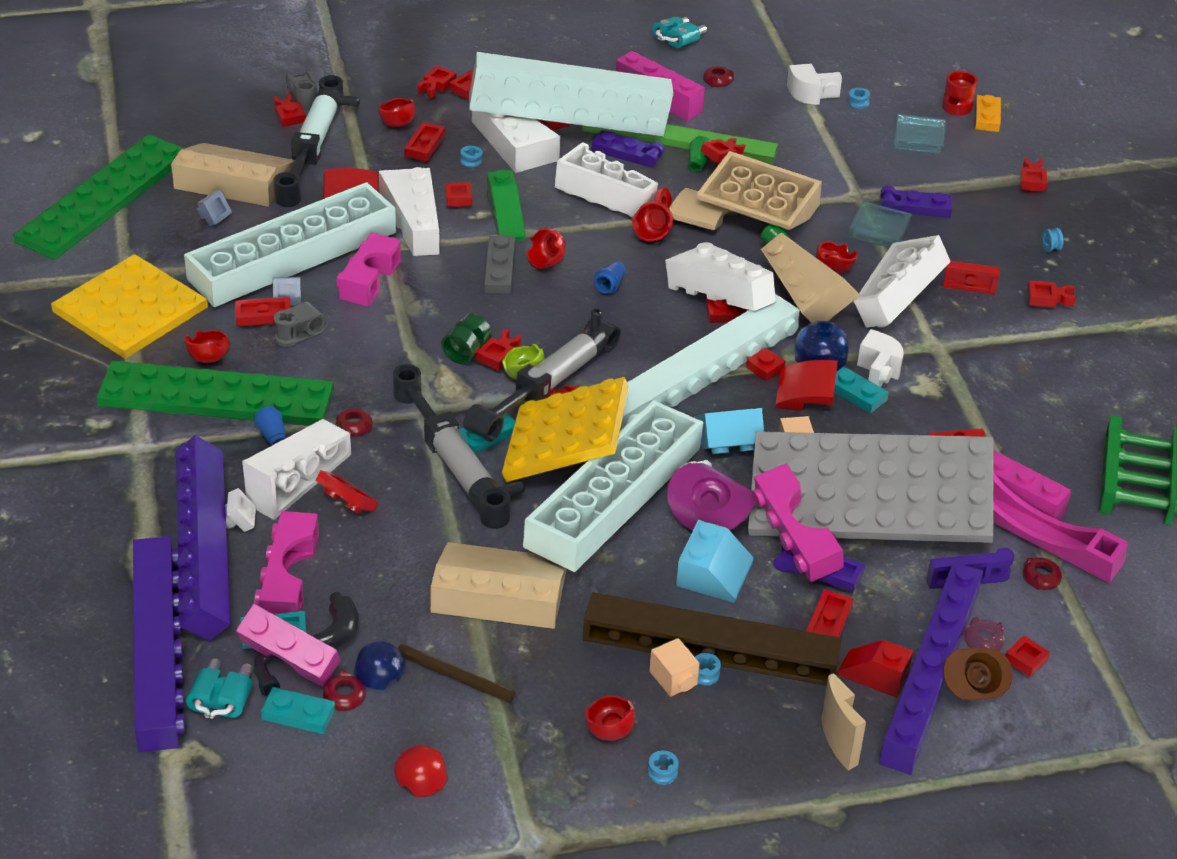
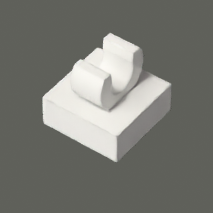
M239 488L228 493V503L225 504L226 528H232L237 524L246 532L254 528L256 506Z

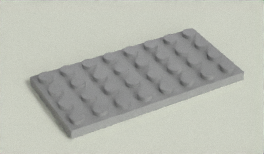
M756 432L751 491L755 490V476L787 463L801 487L802 502L795 508L792 516L799 523L807 527L829 528L835 538L993 543V437ZM755 502V506L749 514V536H779L778 529H772L769 525L764 507H759Z

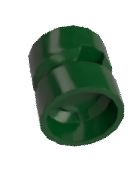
M468 313L443 337L441 341L442 349L453 362L467 364L476 356V351L491 339L492 330L490 325L481 316Z

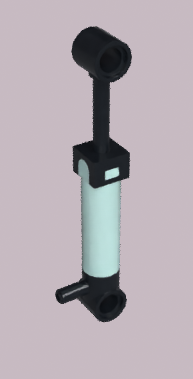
M327 75L319 80V91L300 132L294 133L291 140L292 159L295 160L290 172H281L274 177L275 202L279 206L293 207L300 203L299 175L304 164L317 165L321 156V144L337 108L342 105L354 107L360 105L359 97L344 96L343 80L339 76Z

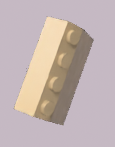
M201 143L181 149L171 163L174 189L204 195L221 190L225 199L270 207L275 199L274 177L281 172H290L295 160Z
M729 151L698 191L696 199L791 230L809 220L820 205L822 181Z
M448 542L436 564L431 583V613L555 629L567 568L536 553Z

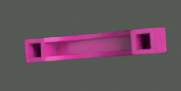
M993 473L994 524L1107 583H1111L1125 563L1127 541L1102 528L1075 526L1044 514L1014 494Z

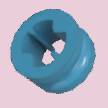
M854 88L849 91L850 98L848 103L854 108H866L869 106L870 92L867 89Z
M465 146L461 149L460 163L463 166L477 167L482 163V149L476 146Z
M1058 227L1053 228L1052 231L1044 229L1042 232V245L1046 252H1051L1053 249L1059 251L1063 248V234Z
M709 653L697 655L695 658L700 663L698 684L712 685L719 680L721 668L718 657Z
M661 750L653 753L649 758V778L653 782L662 785L675 781L678 774V758L669 751ZM659 765H666L668 770H660Z

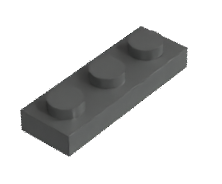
M504 235L489 236L484 293L511 294L515 237Z

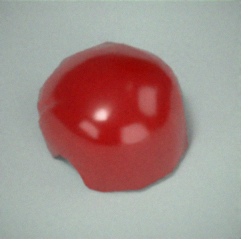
M395 98L385 104H380L378 112L383 123L389 127L399 128L406 126L413 120L415 104L413 99Z
M658 201L647 202L641 205L632 217L633 231L640 239L647 242L663 239L672 229L674 224L673 214L666 204Z
M542 228L530 237L532 246L526 251V256L532 266L537 269L552 268L563 260L566 245L560 232L553 228Z
M824 241L816 248V258L839 275L849 272L858 259V252L853 251L850 254L847 244L838 246L833 242Z
M197 330L193 339L189 335H185L184 342L190 357L199 363L209 364L218 361L228 352L230 347L228 336L220 330L206 332Z
M606 695L595 700L590 707L586 708V723L590 732L600 740L607 741L619 740L628 735L635 723V711L631 700L612 695Z
M414 745L403 751L394 763L395 778L401 788L406 786L415 797L435 794L445 786L448 780L444 758L436 748L431 746Z

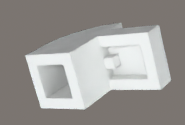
M812 64L789 65L787 87L791 95L798 101L817 105L820 103V99L840 97L842 83L840 72L817 74Z
M871 329L860 344L857 366L870 370L868 380L879 387L883 383H888L890 378L898 380L903 360V347L893 337Z

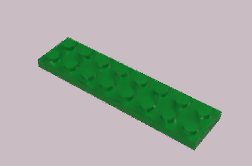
M148 134L13 234L14 242L56 260L172 171L171 163L180 150L185 148Z
M111 361L96 399L97 405L102 407L255 421L257 411L264 407L272 406L281 412L284 424L310 426L322 419L326 420L334 392V381Z

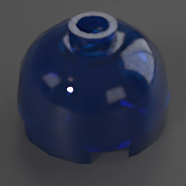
M815 321L809 323L801 329L794 345L795 360L797 363L814 360L838 361V371L847 363L849 355L848 337L841 327L832 322Z

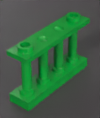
M1110 415L1104 441L1099 513L1111 515L1114 503L1126 502L1165 509L1164 525H1171L1173 515H1177V426H1174L1171 438L1167 440L1127 433L1126 429H1121L1122 417ZM1129 444L1168 451V458L1127 452L1125 448L1120 446ZM1129 463L1167 470V478L1125 471L1119 465ZM1126 482L1165 489L1166 498L1122 490V487L1117 486V484Z

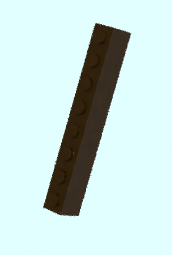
M595 592L591 593L583 624V641L651 653L652 649L679 638L694 657L701 653L713 654L718 657L722 667L827 686L829 675L833 673L836 675L842 638Z

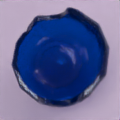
M384 641L372 642L364 646L358 653L354 675L366 687L384 690L392 680L396 679L397 682L400 680L406 661L401 650L393 644Z

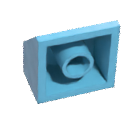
M762 408L705 413L694 416V418L703 422L702 448L711 449L712 454L728 453L729 447L740 446V451L755 450L756 432H764Z
M698 520L679 558L676 586L735 603L751 569L754 557L728 528Z

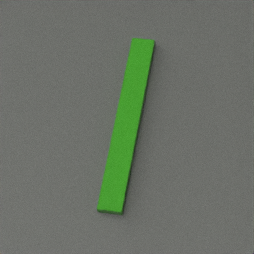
M666 124L664 136L582 125V131L599 134L601 130L609 131L620 136L635 138L642 142H660L664 146L687 150L690 149L691 141L698 136H705L711 141L721 139L724 142H727L730 138H736V145H746L743 156L767 164H773L778 149L777 143Z

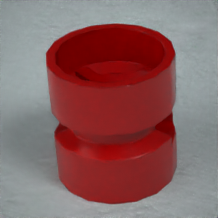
M953 71L947 75L942 108L947 113L963 116L972 112L978 83L977 77L966 71Z

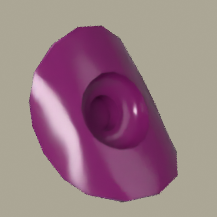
M687 463L675 471L668 484L667 501L673 514L683 525L692 531L698 520L728 528L729 531L733 530L749 516L755 506L752 491L719 470L704 463Z

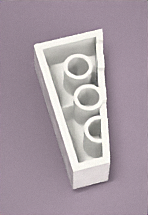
M472 110V123L515 173L553 163L560 159V136L537 120Z
M584 142L557 160L555 188L563 190L567 194L582 197L588 202L601 204L610 210L628 214L630 217H633L641 205L654 201L658 183L635 170H624V164L618 161L610 162L606 160L605 154L600 151L591 152L589 145Z
M416 167L413 169L379 171L380 194L395 207L396 226L401 229L402 236L413 256L438 255L439 225L430 168Z
M939 235L896 242L891 245L860 291V296L854 300L866 328L889 325L951 262Z
M700 243L694 249L665 260L669 289L678 290L679 287L686 288V293L696 295L698 292L707 294V299L714 301L726 299L729 305L752 311L776 302L773 272L742 257H738L727 250L716 247L712 243Z
M322 419L242 461L247 498L256 506L257 511L275 520L281 514V511L287 510L318 483L315 480L320 470L331 472L351 455L350 433Z

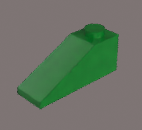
M498 170L496 172H487V199L498 236L515 237V241L526 240L519 194L513 171Z

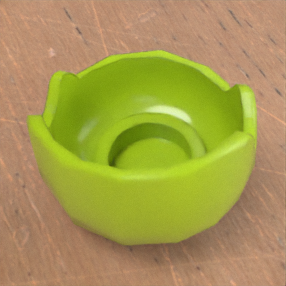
M532 344L531 347L521 346L513 348L506 354L502 363L506 373L512 379L517 380V372L528 364L534 367L545 360L543 349H540L537 344Z

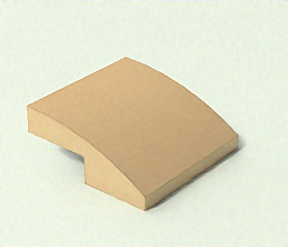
M689 188L682 190L669 208L675 220L716 230L722 225L724 215L731 211L696 199V194L698 193L696 190Z
M833 673L828 676L821 721L829 746L839 761L849 771L859 765L866 721L853 709L855 694Z

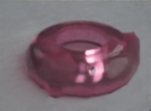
M976 616L971 620L964 634L965 642L970 648L987 647L1000 651L1005 644V630L1002 622L997 624L990 620H979ZM979 630H989L994 634V637L984 639L977 632Z

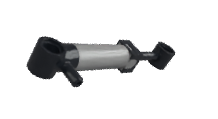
M593 309L591 311V319L587 322L584 331L534 367L528 364L517 372L516 392L493 409H488L480 404H474L465 415L464 429L488 442L494 441L502 431L504 425L503 415L523 400L538 401L550 397V390L602 350L606 352L612 351L620 339L621 329L603 320L600 309Z
M403 364L396 367L393 371L394 398L401 403H414L425 418V443L432 453L438 452L479 510L481 523L493 529L506 526L510 520V497L524 493L525 486L523 482L519 481L504 487H498L460 434L459 423L451 411L436 415L423 397L420 369L412 364Z

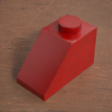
M886 640L856 647L848 651L838 669L837 675L897 698L908 678L913 651Z

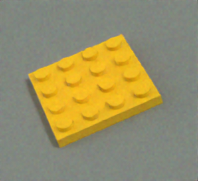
M134 254L51 303L52 312L122 358L127 359L208 308L207 298Z
M625 377L607 379L600 384L589 387L581 386L571 392L556 393L548 398L538 401L531 400L520 405L502 470L505 481L509 482L615 454L629 387Z

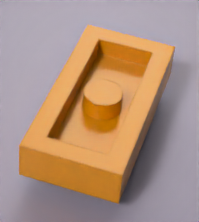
M977 95L975 129L999 132L1001 125V98L992 95Z

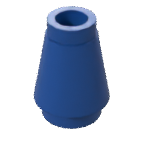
M616 261L597 271L594 276L595 288L603 294L615 292L626 271L625 266L621 262Z
M267 406L257 411L254 425L271 446L287 438L280 411L272 406Z

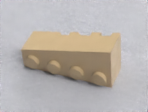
M782 232L761 249L801 313L817 329L860 296L843 277Z

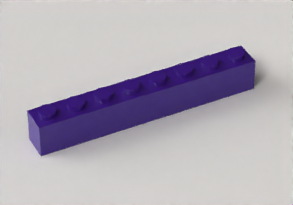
M194 435L186 443H182L175 453L179 626L210 642L230 625L223 451Z
M171 536L133 539L134 707L138 752L179 748V734H185L184 715L178 714V709L184 708L183 689H177V684H183L182 664H177V660L183 659L181 640H176V636L182 635V627L179 626V616L175 617V612H179V593H175V590L179 589L178 570L174 571V567H178V548L172 549Z
M953 562L884 738L879 765L912 775L945 686L943 677L945 660L953 651H957L978 597L983 575L982 570Z

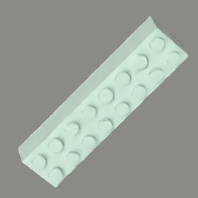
M476 52L469 93V110L664 136L673 98L671 79Z
M367 182L184 254L187 280L203 297L207 298V301L213 307L225 304L228 301L271 285L273 278L293 276L358 249L360 244L365 242L371 233L383 236L396 233L395 207Z
M653 400L620 431L615 454L587 461L525 519L523 548L576 572L673 476L680 466H683L700 450L703 422Z

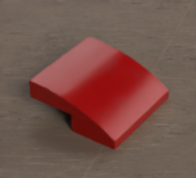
M359 168L325 170L323 174V199L366 182L378 192V172Z
M814 360L782 367L775 408L804 411V403L833 406L838 361Z

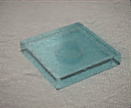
M898 114L894 148L943 154L946 119Z
M863 202L848 229L847 237L890 248L893 243L901 242L911 222L912 214Z

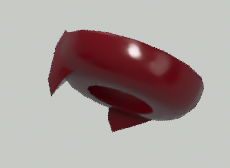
M715 66L708 68L704 72L703 80L711 87L727 86L734 81V73L725 67Z
M351 408L344 410L337 416L335 426L349 432L350 436H360L371 431L373 420L365 410ZM351 417H358L361 419L358 422L347 421V419Z
M1027 558L1024 563L1023 577L1028 584L1037 590H1050L1056 588L1061 583V569L1050 559ZM1035 568H1046L1051 574H1041Z
M342 670L340 675L330 679L323 689V699L335 701V709L338 711L356 709L365 700L366 690L363 683L345 670ZM341 685H348L354 689L348 695H341L336 692V688Z

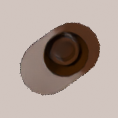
M981 647L953 651L946 658L943 666V677L947 687L955 696L963 700L993 699L1002 696L1010 688L1013 680L1009 660L1003 653L994 648Z

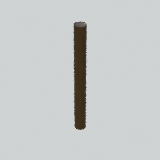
M401 643L397 648L396 655L508 703L514 698L515 691L405 644Z

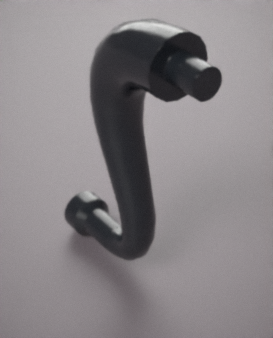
M334 592L329 598L331 601L329 612L333 618L332 624L324 631L311 636L334 649H338L354 637L358 629L359 614L352 598L342 596L340 592ZM259 652L254 659V672L259 680L258 686L264 696H269L272 688H280V684L277 678L269 673L266 665L278 657L272 654L267 657Z

